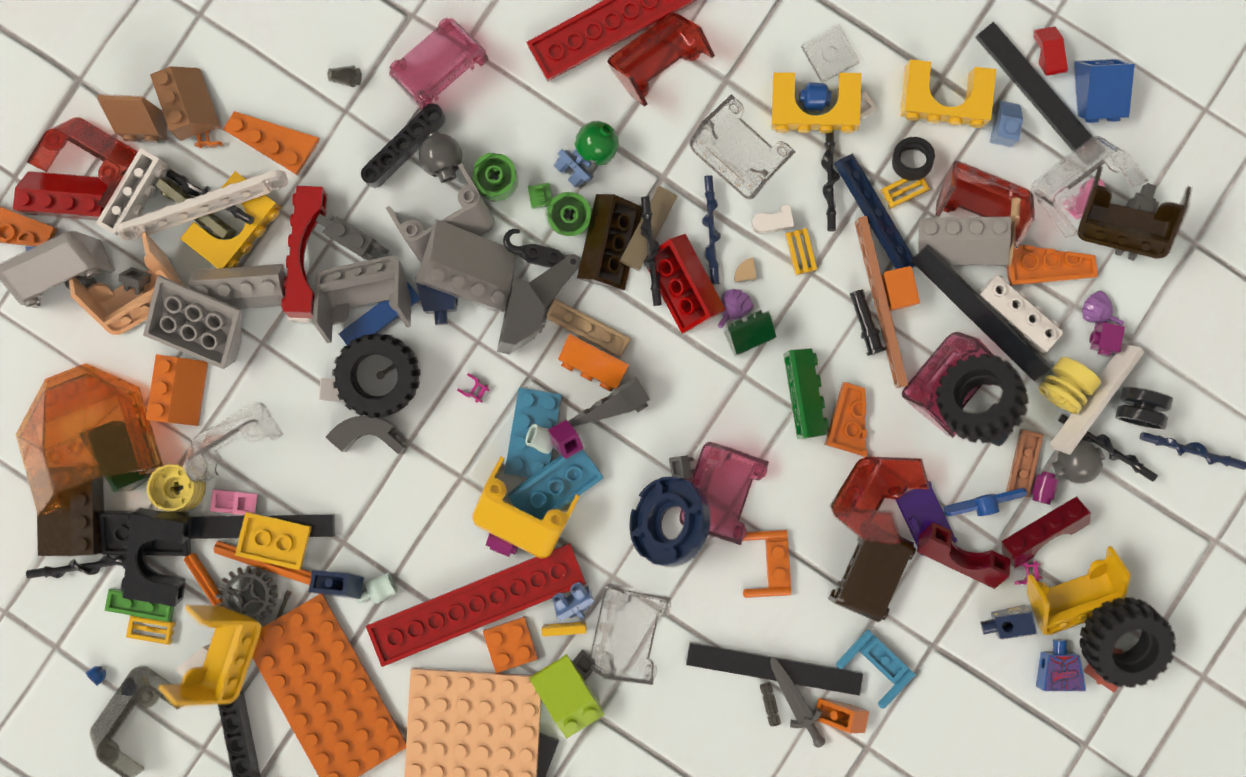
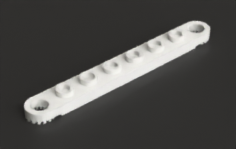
M282 170L270 171L259 176L250 177L236 184H229L227 187L215 191H209L204 195L186 199L184 202L166 206L161 210L145 213L143 216L119 224L117 227L118 235L122 240L125 239L127 241L129 239L131 241L132 238L136 240L139 236L141 237L143 232L150 235L269 194L272 190H277V188L280 190L281 187L285 188L287 186V175Z

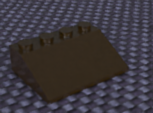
M82 466L36 469L38 556L101 554L99 512L104 510L103 474L99 467Z

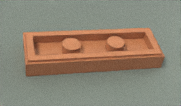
M1020 429L1006 492L1025 488L1028 493L1025 497H1030L1044 434Z

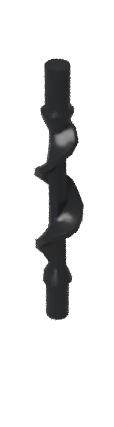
M834 130L831 133H825L826 142L824 145L826 152L821 160L822 167L827 171L828 182L823 186L822 191L828 203L826 215L827 231L829 232L836 231L837 213L835 210L833 185L840 179V174L833 168V153L836 144L834 142Z
M169 169L166 173L167 177L177 182L179 186H182L183 190L188 194L201 196L210 190L209 186H206L205 189H200L190 183L184 175L182 176L172 169ZM236 205L225 208L235 218H239L249 225L254 222V217L245 213Z
M644 196L641 197L643 212L641 215L644 220L641 225V235L647 240L649 257L643 263L650 270V290H652L653 306L662 305L661 286L659 283L661 274L656 270L655 256L660 250L659 242L652 238L651 219L653 213L651 212L650 197Z
M1062 413L1057 421L1065 424L1069 417ZM1087 431L1081 439L1093 442L1108 451L1110 460L1120 459L1130 465L1135 473L1141 474L1152 482L1156 480L1158 475L1146 468L1143 463L1138 462L1135 455H1124L1113 448L1108 436L1101 434L1096 437Z
M104 555L99 561L78 564L73 559L67 566L56 568L45 566L44 568L27 570L26 577L27 579L44 576L46 578L49 576L60 578L66 572L80 571L87 575H94L100 571V567L123 566L126 556L122 555L112 558L109 555Z

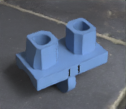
M561 149L557 153L560 157L553 166L561 173H564L571 167L575 172L568 178V181L574 187L578 188L585 181L590 182L593 179V176L582 166L584 164L589 168L592 163L586 161L576 149L573 151V154L577 159L568 150L564 151Z
M578 582L570 588L572 595L566 598L563 593H558L552 597L559 621L567 617L573 618L576 615L580 620L585 618L584 611L589 609V605L594 603L589 586L584 587Z

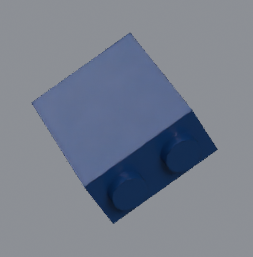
M1120 59L1074 61L1078 116L1085 119V122L1097 123L1099 119L1117 122L1121 118L1129 117L1135 64Z

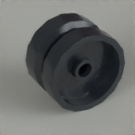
M1122 388L1120 400L1128 405L1118 406L1116 419L1142 427L1166 429L1168 417L1161 412L1171 409L1173 402L1171 396L1141 388Z

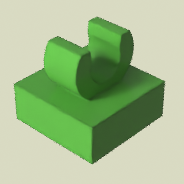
M549 183L528 186L531 208L547 207L548 202L552 199Z

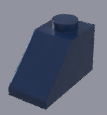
M312 570L308 592L360 599L364 577L350 573Z

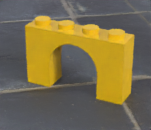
M910 59L905 65L900 116L906 117L907 120L911 121L927 119L930 123L946 121L950 125L956 126L962 125V123L970 124V127L982 128L991 121L996 69L974 67L968 74L967 93L964 103L959 106L948 107L938 103L931 95L929 82L932 62Z
M773 72L771 130H776L778 133H786L789 130H798L799 133H809L811 130H819L820 133H831L833 130H841L842 133H854L860 126L862 73H839L836 105L828 113L814 116L803 112L795 101V73Z
M234 171L221 188L247 179ZM263 195L241 203L245 212L254 217V222L251 225L245 223L243 230L236 237L228 240L217 239L204 227L193 222L180 239L217 269L237 267L240 258L250 252L253 242L265 233V227L270 221H274L278 217L279 210L282 207L267 195Z

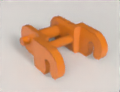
M211 130L203 132L206 134V141L202 142V133L196 135L197 143L194 146L199 148L203 146L215 148L217 145L223 146V142H210L209 132Z

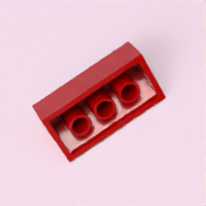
M28 171L15 187L13 210L27 215L97 221L114 193L115 179Z
M683 234L671 238L660 245V250L655 256L656 270L661 274L659 282L661 286L660 294L681 333L683 334L726 311L687 235Z

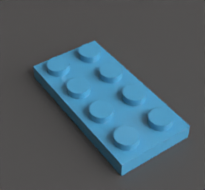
M525 388L518 389L504 474L530 478L551 463L553 449L550 454H544L535 448L527 446L525 440L528 430L533 424L548 429L557 425L562 398L561 394Z
M581 450L567 459L560 455L510 491L507 496L517 509L542 521L548 511L562 509L573 501L576 494L580 496L604 477L586 452Z

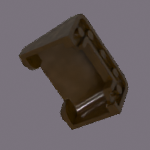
M863 520L859 528L862 531L861 535L863 537L858 536L857 538L859 542L842 580L837 583L840 588L832 589L828 599L845 609L880 622L885 620L889 614L888 605L908 560H911L915 555L916 548L914 547V542L870 521Z

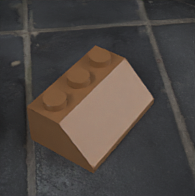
M170 66L150 74L169 131L178 140L183 141L221 126L200 68Z

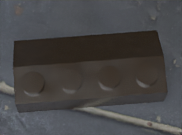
M596 194L577 275L578 279L625 291L630 267L620 262V259L641 221L642 206L615 194Z

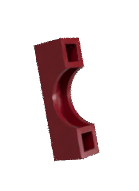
M1076 496L1002 540V553L1011 559V564L1016 569L1034 558L1036 553L1052 539L1063 534L1073 535L1090 524L1091 512Z
M932 522L919 535L918 553L993 589L1010 577L1011 559L993 550L981 553L963 550L953 542V531Z

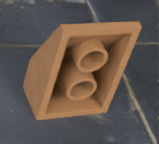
M97 95V100L114 133L121 136L124 141L137 142V139H144L146 142L158 143V140L167 139V122L163 111L143 96Z

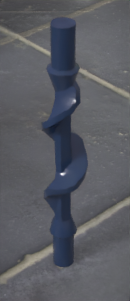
M713 175L704 176L707 214L702 218V224L709 228L710 244L706 247L705 257L709 262L708 268H710L711 283L714 285L720 284V266L716 260L715 242L721 238V234L714 228L713 211L717 208L718 204L714 198Z
M1141 432L1140 440L1153 443L1156 446L1176 449L1179 456L1187 452L1204 457L1208 465L1222 463L1227 467L1232 466L1242 470L1246 469V461L1235 459L1231 456L1209 453L1206 447L1198 442L1182 445L1173 438H1164L1163 436Z

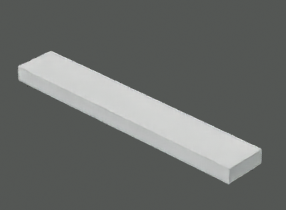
M1122 344L1120 352L1114 355L1100 374L1101 384L1093 395H1085L1087 403L1081 405L1082 410L1080 413H1072L1049 445L1052 449L1069 455L1073 452L1144 354L1142 348Z

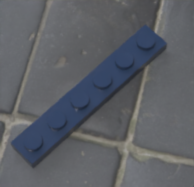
M852 153L839 159L834 163L835 167L864 216H867L868 223L895 269L908 266L914 268L915 265L911 262L914 256L854 154Z

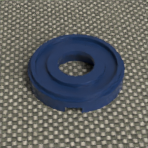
M672 476L656 479L640 492L638 496L641 499L636 510H631L629 522L631 540L638 554L641 557H645L652 564L664 567L680 566L693 559L707 540L711 524L709 504L700 488L690 481ZM678 506L684 512V524L677 538L671 540L663 533L662 520L669 509Z

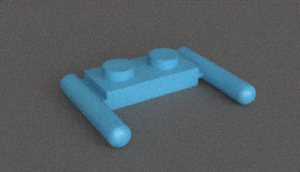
M867 629L836 662V665L839 669H843L858 652L864 655L894 684L878 702V706L885 709L916 674Z

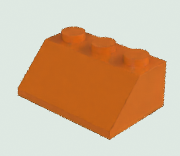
M571 334L568 335L558 358L562 362L561 366L571 372L573 369L582 372L581 377L591 382L593 378L601 382L600 387L610 392L612 388L617 389L629 368V364Z
M156 354L146 420L199 426L208 362Z

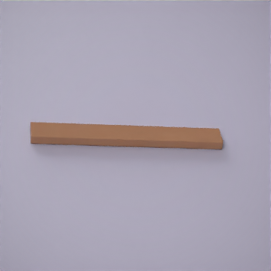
M867 216L859 217L854 223L894 386L896 388L908 386Z

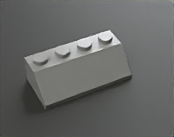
M1011 217L919 218L918 252L928 244L948 265H1008Z
M283 264L196 270L189 280L190 288L239 309L281 306L282 298L285 297L286 289H284V277L286 274Z

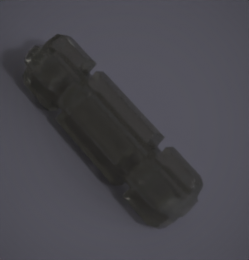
M770 682L760 684V690L764 695L762 698L766 714L769 715L767 717L769 725L771 727L781 724L779 714H777L778 708L775 696L772 694V684Z

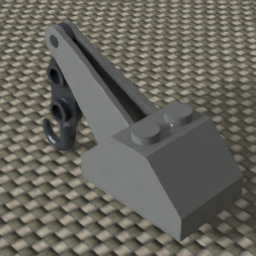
M511 229L505 233L503 237L505 248L524 259L527 263L550 269L529 283L528 281L514 278L506 303L497 352L505 354L513 353L535 339L537 334L542 332L547 321V315L544 314V310L579 268L581 262L577 255L571 254L564 257L557 249L536 244L513 245L510 242V237L513 234L520 233L519 229Z

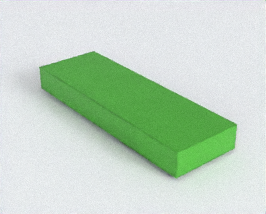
M108 589L104 611L165 622L172 621L173 606L122 598L123 590Z

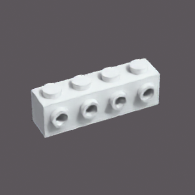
M140 148L96 224L119 236L117 230L119 224L140 217L144 213L147 201L156 192V183L160 178L163 179L165 177L169 164Z
M996 275L991 277L978 292L1039 354L1046 353L1064 333L1059 329L1060 326L1057 322L1046 318L1041 308L1031 305L1026 300L1027 297L1021 291H1015L1010 286V282L1003 276L999 277Z

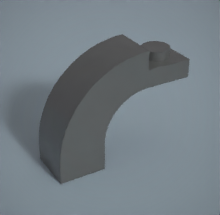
M356 416L346 419L335 426L325 437L341 452H347L359 438L365 435L377 436L397 454H402L408 448L404 445L405 440L399 434H392L397 426L379 417Z

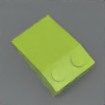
M567 654L529 677L530 682L566 739L604 716L599 699Z

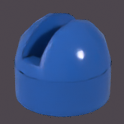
M94 666L85 673L96 686L103 682L106 677V671L102 670L100 666Z

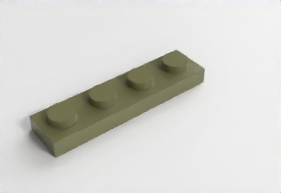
M160 178L155 185L161 190L160 193L164 197L177 203L193 198L170 179ZM214 213L194 219L202 226L209 227L212 230L211 233L219 239H231L237 233L236 230Z

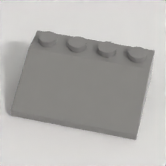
M436 219L415 282L492 311L504 312L511 289L515 254L509 252L504 245Z
M159 275L156 279L143 336L225 369L236 361L241 344L242 309Z

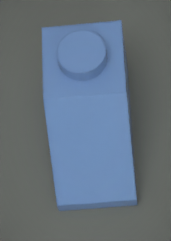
M998 101L990 143L1011 147L1019 141L1023 124L1020 104Z

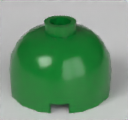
M588 122L575 136L576 141L574 144L577 152L586 161L590 159L596 161L595 165H606L611 162L619 147L617 133L605 122Z

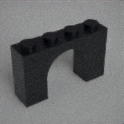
M138 508L129 515L127 519L129 534L125 540L127 555L123 561L125 575L121 582L122 598L173 607L183 600L186 578L163 575L152 570L145 560L144 549L146 543L151 540L178 544L184 543L190 538L192 516L146 508Z

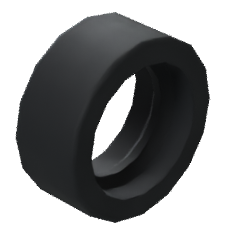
M907 137L895 146L892 156V168L902 179L909 181L920 180L926 177L932 170L935 160L934 148L931 143L923 138ZM907 150H918L926 156V163L919 168L907 167L900 160L901 154Z

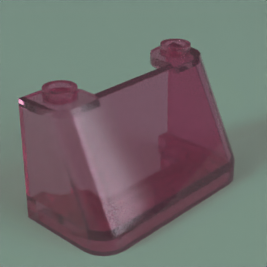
M444 18L431 34L401 60H396L390 65L389 76L421 111L425 106L431 104L433 99L437 101L439 99L438 95L469 68L473 70L475 63L482 66L489 59L484 47L454 18Z
M953 332L948 335L902 391V397L943 433L952 438L956 433L952 432L939 413L936 399L938 398L936 389L938 386L941 387L939 380L941 376H946V370L950 366H956V361L960 359L965 361L968 359V356L974 354L976 357H980V354H988L990 358L993 356V353L980 339L961 332ZM982 385L975 387L966 395L962 408L966 406Z
M713 442L704 444L691 482L700 488L709 504L711 524L708 535L738 545L742 544L746 536L745 524L739 520L752 481H759L766 475L769 461ZM681 509L679 521L683 525L684 512Z

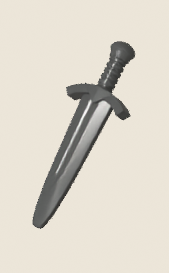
M771 658L770 663L773 673L796 720L791 719L790 727H806L813 739V745L817 748L822 747L825 744V738L819 734L814 725V722L820 717L822 709L817 707L813 714L784 667L776 658Z

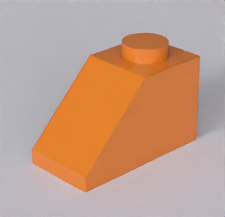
M818 698L817 707L822 709V713L816 721L850 734L865 733L869 716L868 710L847 703Z

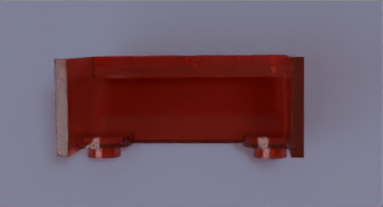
M672 13L610 56L607 63L630 96L645 107L648 103L644 97L650 89L648 83L650 80L681 58L694 61L701 53L710 58H713L715 54L701 26L678 13Z
M74 117L47 130L28 158L27 163L47 172L67 141L73 143L103 161L99 168L98 176L102 182L109 186L97 205L105 208L138 151L80 117Z
M954 161L938 196L935 215L940 217L942 211H956L960 207L982 217H1010L1011 199L1014 197L1021 198L1019 225H1016L1014 248H1018L1035 220L1034 196L1025 187L966 163Z
M861 458L856 462L831 503L833 515L865 541L900 543L901 538L893 512L878 510L885 498L899 499L906 492L907 488L929 489L930 486L922 458Z

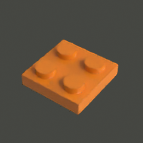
M525 616L482 631L496 673L538 659Z

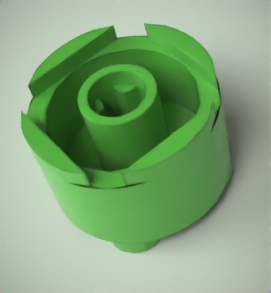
M487 153L475 162L472 175L473 182L483 197L497 202L507 199L515 192L518 186V175L513 162L507 156ZM495 174L499 179H493L492 175Z
M559 193L547 204L545 210L546 221L554 232L564 236H576L588 227L591 218V208L587 200L577 193ZM565 209L573 211L571 219L563 217Z

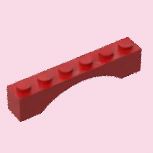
M296 186V193H293L292 196L294 214L290 216L292 234L288 236L290 254L286 256V267L288 268L287 276L284 277L286 293L281 301L282 310L290 318L313 319L315 293L307 280L304 255L309 237L318 224L315 220L319 214L326 215L328 194L323 187Z

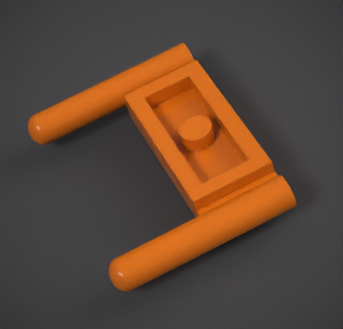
M787 530L741 532L739 534L741 541L765 540L768 588L744 589L743 596L745 598L791 595Z

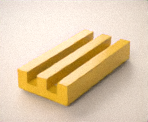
M925 178L892 194H889L888 191L909 180L901 179L882 188L880 191L884 194V199L888 202L889 209L929 191L930 188ZM917 186H923V188L899 200H896L894 202L892 200V198H895Z
M807 228L785 233L795 275L816 271L817 266ZM800 235H803V239H804V243H805V247H806V251H807V255H808V259H809V263H810V267H809V268H808V266H807V262H806V258H805V254H804V250H803V246H802V242H801ZM794 236L796 239L803 269L801 270L799 269L792 241V237Z
M130 615L126 637L170 645L172 644L173 639L171 637L174 635L173 627L176 622H165ZM134 622L166 626L167 629L134 624ZM133 629L165 634L166 638L134 633Z
M585 622L544 624L541 628L542 637L586 634L587 631Z

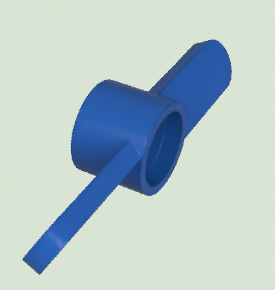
M1025 488L996 495H982L971 500L947 505L944 507V513L947 516H954L976 510L977 516H987L999 512L998 503L1025 497L1028 493Z

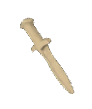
M1018 197L1011 199L1010 217L1012 230L1009 266H1011L1016 225H1019L1022 199Z

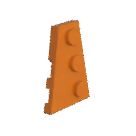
M842 382L824 445L867 457L865 438H867V429H865V388Z

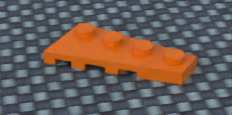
M235 111L223 128L225 132L297 176L320 141L318 137Z
M1014 243L1011 266H1009V263L1007 265L1010 286L1098 277L1096 255L1057 251L1056 249H1044L1031 245H1018Z

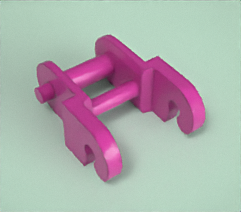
M467 373V376L474 379L476 384L468 394L459 388L457 391L468 398L472 396L476 399V403L478 401L482 403V396L486 390L490 391V389L487 388V384L483 386L479 383L480 380ZM479 385L482 389L476 397L473 393Z
M1033 561L1030 564L1028 562L1022 564L1021 566L1025 567L1026 577L1024 580L1014 581L1015 585L1027 584L1028 575H1030L1029 567H1033V577L1037 582L1039 579H1043L1042 576H1039L1038 566L1041 563Z

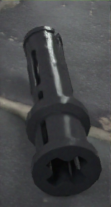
M863 289L850 293L849 295L862 330L861 339H864L868 350L867 356L885 351L886 348L882 346L879 337L880 330L875 328Z

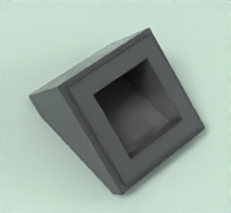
M583 649L572 660L585 681L599 664Z

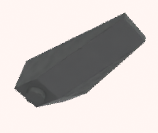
M635 376L612 391L609 396L600 399L592 407L582 411L568 422L572 427L630 413L634 410L638 413L648 407L646 402L650 398Z

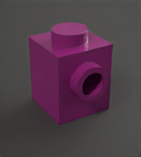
M1106 322L1095 324L1094 331L1091 332L1089 338L1091 343L1090 350L1098 351V355L1108 357L1111 354L1119 353L1125 327Z
M567 419L547 430L554 447L564 459L584 449L577 431Z

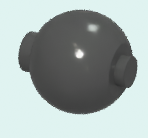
M440 132L429 134L419 149V162L422 168L429 175L439 177L441 183L457 178L455 172L459 169L458 165L462 163L463 158L460 145L449 135L440 134Z
M1081 440L1070 455L1059 451L1057 461L1053 462L1052 466L1058 479L1065 477L1070 482L1083 484L1099 476L1103 468L1102 460L1105 459V456L1100 447L1095 448L1091 442Z

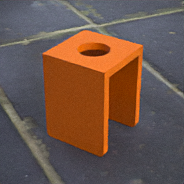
M911 266L886 271L881 275L890 312L920 304Z

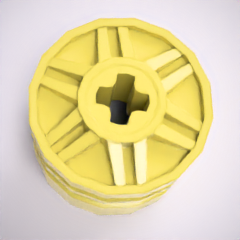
M1060 357L1052 368L1055 376H1046L1045 382L1039 386V391L1057 407L1073 414H1079L1082 410L1081 405L1087 403V399L1083 394L1093 395L1101 381L1094 372L1081 363L1067 357Z
M167 464L159 467L151 474L147 482L149 500L155 507L164 511L186 512L192 510L201 503L205 495L206 485L202 475L197 470L182 465ZM182 485L183 490H180V492H178L177 488H180Z

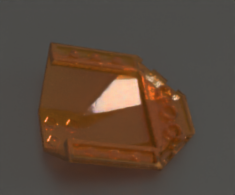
M87 363L44 380L15 434L38 516L60 509L61 506L57 494L98 477L138 471L141 475H146L164 466L150 420H146L147 410L140 387Z

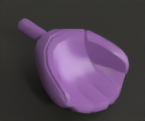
M731 289L723 293L721 301L726 311L721 313L723 318L719 322L718 327L723 328L728 319L738 320L751 312L754 304L745 292Z
M1099 290L1089 296L1083 305V319L1086 321L1107 323L1110 320L1120 326H1123L1125 323L1112 315L1114 312L1113 304L1103 291Z

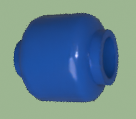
M808 82L805 89L800 90L799 102H803V108L807 111L823 112L826 107H830L832 90H829L827 84Z

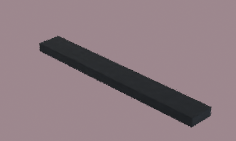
M994 21L975 37L1086 167L1105 152Z
M928 244L911 259V262L1033 381H1036L1051 370L1052 366Z
M335 514L264 515L312 526L310 537L335 536ZM192 516L190 539L239 538L244 516Z
M689 642L686 665L777 681L770 663V659L773 658L771 656ZM774 657L781 663L796 685L860 696L862 672Z

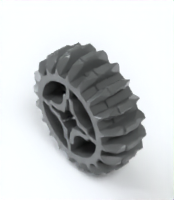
M246 566V573H243L242 568L239 567L237 568V576L233 571H230L229 576L232 579L229 580L225 577L222 579L227 585L226 587L218 586L217 589L224 592L223 594L216 595L217 599L223 598V602L217 605L225 606V608L235 611L230 604L229 594L238 598V613L243 615L249 604H263L259 611L246 616L254 618L256 621V617L259 616L260 620L264 621L266 620L264 612L269 615L273 613L268 606L276 607L277 603L271 601V598H278V594H271V590L277 589V585L270 587L269 583L274 580L273 577L265 580L264 578L268 572L264 571L261 575H258L260 571L258 567L254 569L253 573H251V566ZM250 577L249 583H247L243 590L231 588L238 580ZM257 580L263 585L266 598L256 594L255 586ZM250 589V595L254 598H257L258 600L249 599L248 602L245 603V598L242 595L237 594V592L246 593V590Z

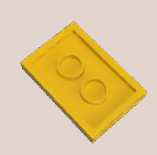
M245 512L235 556L302 570L312 526Z

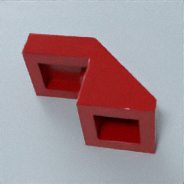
M1056 26L1034 30L1033 38L1041 48L1038 64L1045 75L1067 72L1068 66L1064 38Z

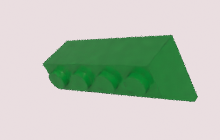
M812 348L789 350L783 356L797 439L826 435L828 421L826 417H823L822 409L825 408L824 397L819 394L818 387H821V378L819 374H816L815 366L818 365L817 355L813 353Z

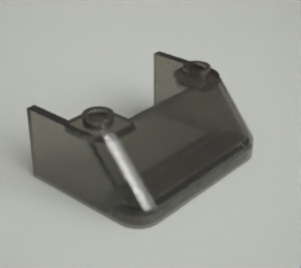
M138 666L130 671L90 729V738L97 759L121 777H135L145 769L120 751L119 745L112 740L135 705L138 704L141 707L148 708L155 705L162 698L177 710L184 707L174 706L158 689L160 684L172 683L147 666Z

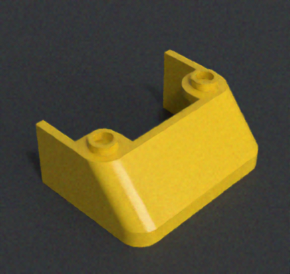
M500 456L473 511V523L482 530L538 558H546L553 552L580 496L575 495L567 513L553 509L548 511L541 521L503 502L506 495V486L501 480L497 479L504 464V458Z
M1112 546L1107 547L1106 559L1096 560L1091 563L1087 575L1049 588L1047 583L1037 582L1032 574L1028 575L1027 596L1038 626L1044 635H1052L1084 623L1087 617L1090 618L1092 616V611L1095 608L1099 609L1102 607V603L1106 601L1111 603L1113 599L1120 597L1125 600L1131 574Z
M186 605L185 610L201 625L215 628L203 667L189 669L184 674L181 684H160L158 689L174 706L229 704L235 701L240 694L261 632V625L254 618L219 605Z

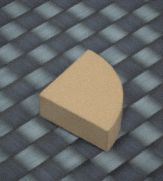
M753 257L746 259L738 266L734 282L756 280Z

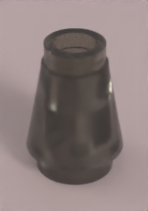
M354 65L329 68L327 73L330 82L350 87L361 84V70Z

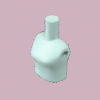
M537 424L531 425L525 440L527 446L535 448L544 454H550L552 449L557 450L549 436L548 428Z
M390 573L368 580L365 584L366 591L362 592L361 598L356 599V601L361 603L371 598L374 603L378 604L388 597L397 594L398 589Z

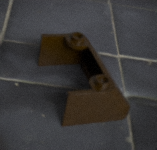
M1098 166L1078 227V237L1086 242L1160 259L1166 257L1171 250L1188 210L1192 187L1187 186L1180 204L1165 202L1159 205L1156 213L1110 203L1112 192L1107 187L1098 185L1103 167Z

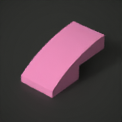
M213 489L210 511L245 515V512L255 513L257 494Z

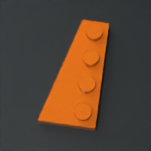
M0 207V243L38 246L55 237L57 228Z

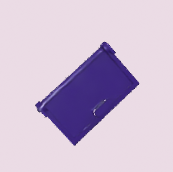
M926 481L919 487L895 497L917 547L919 535L932 522L951 530L930 481ZM952 532V540L955 543L958 540Z

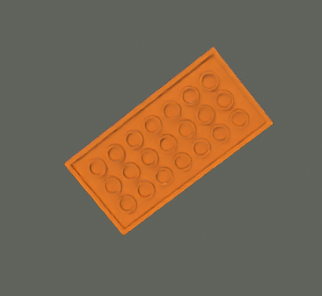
M323 594L317 595L261 628L252 658L319 777H359L406 748V740Z

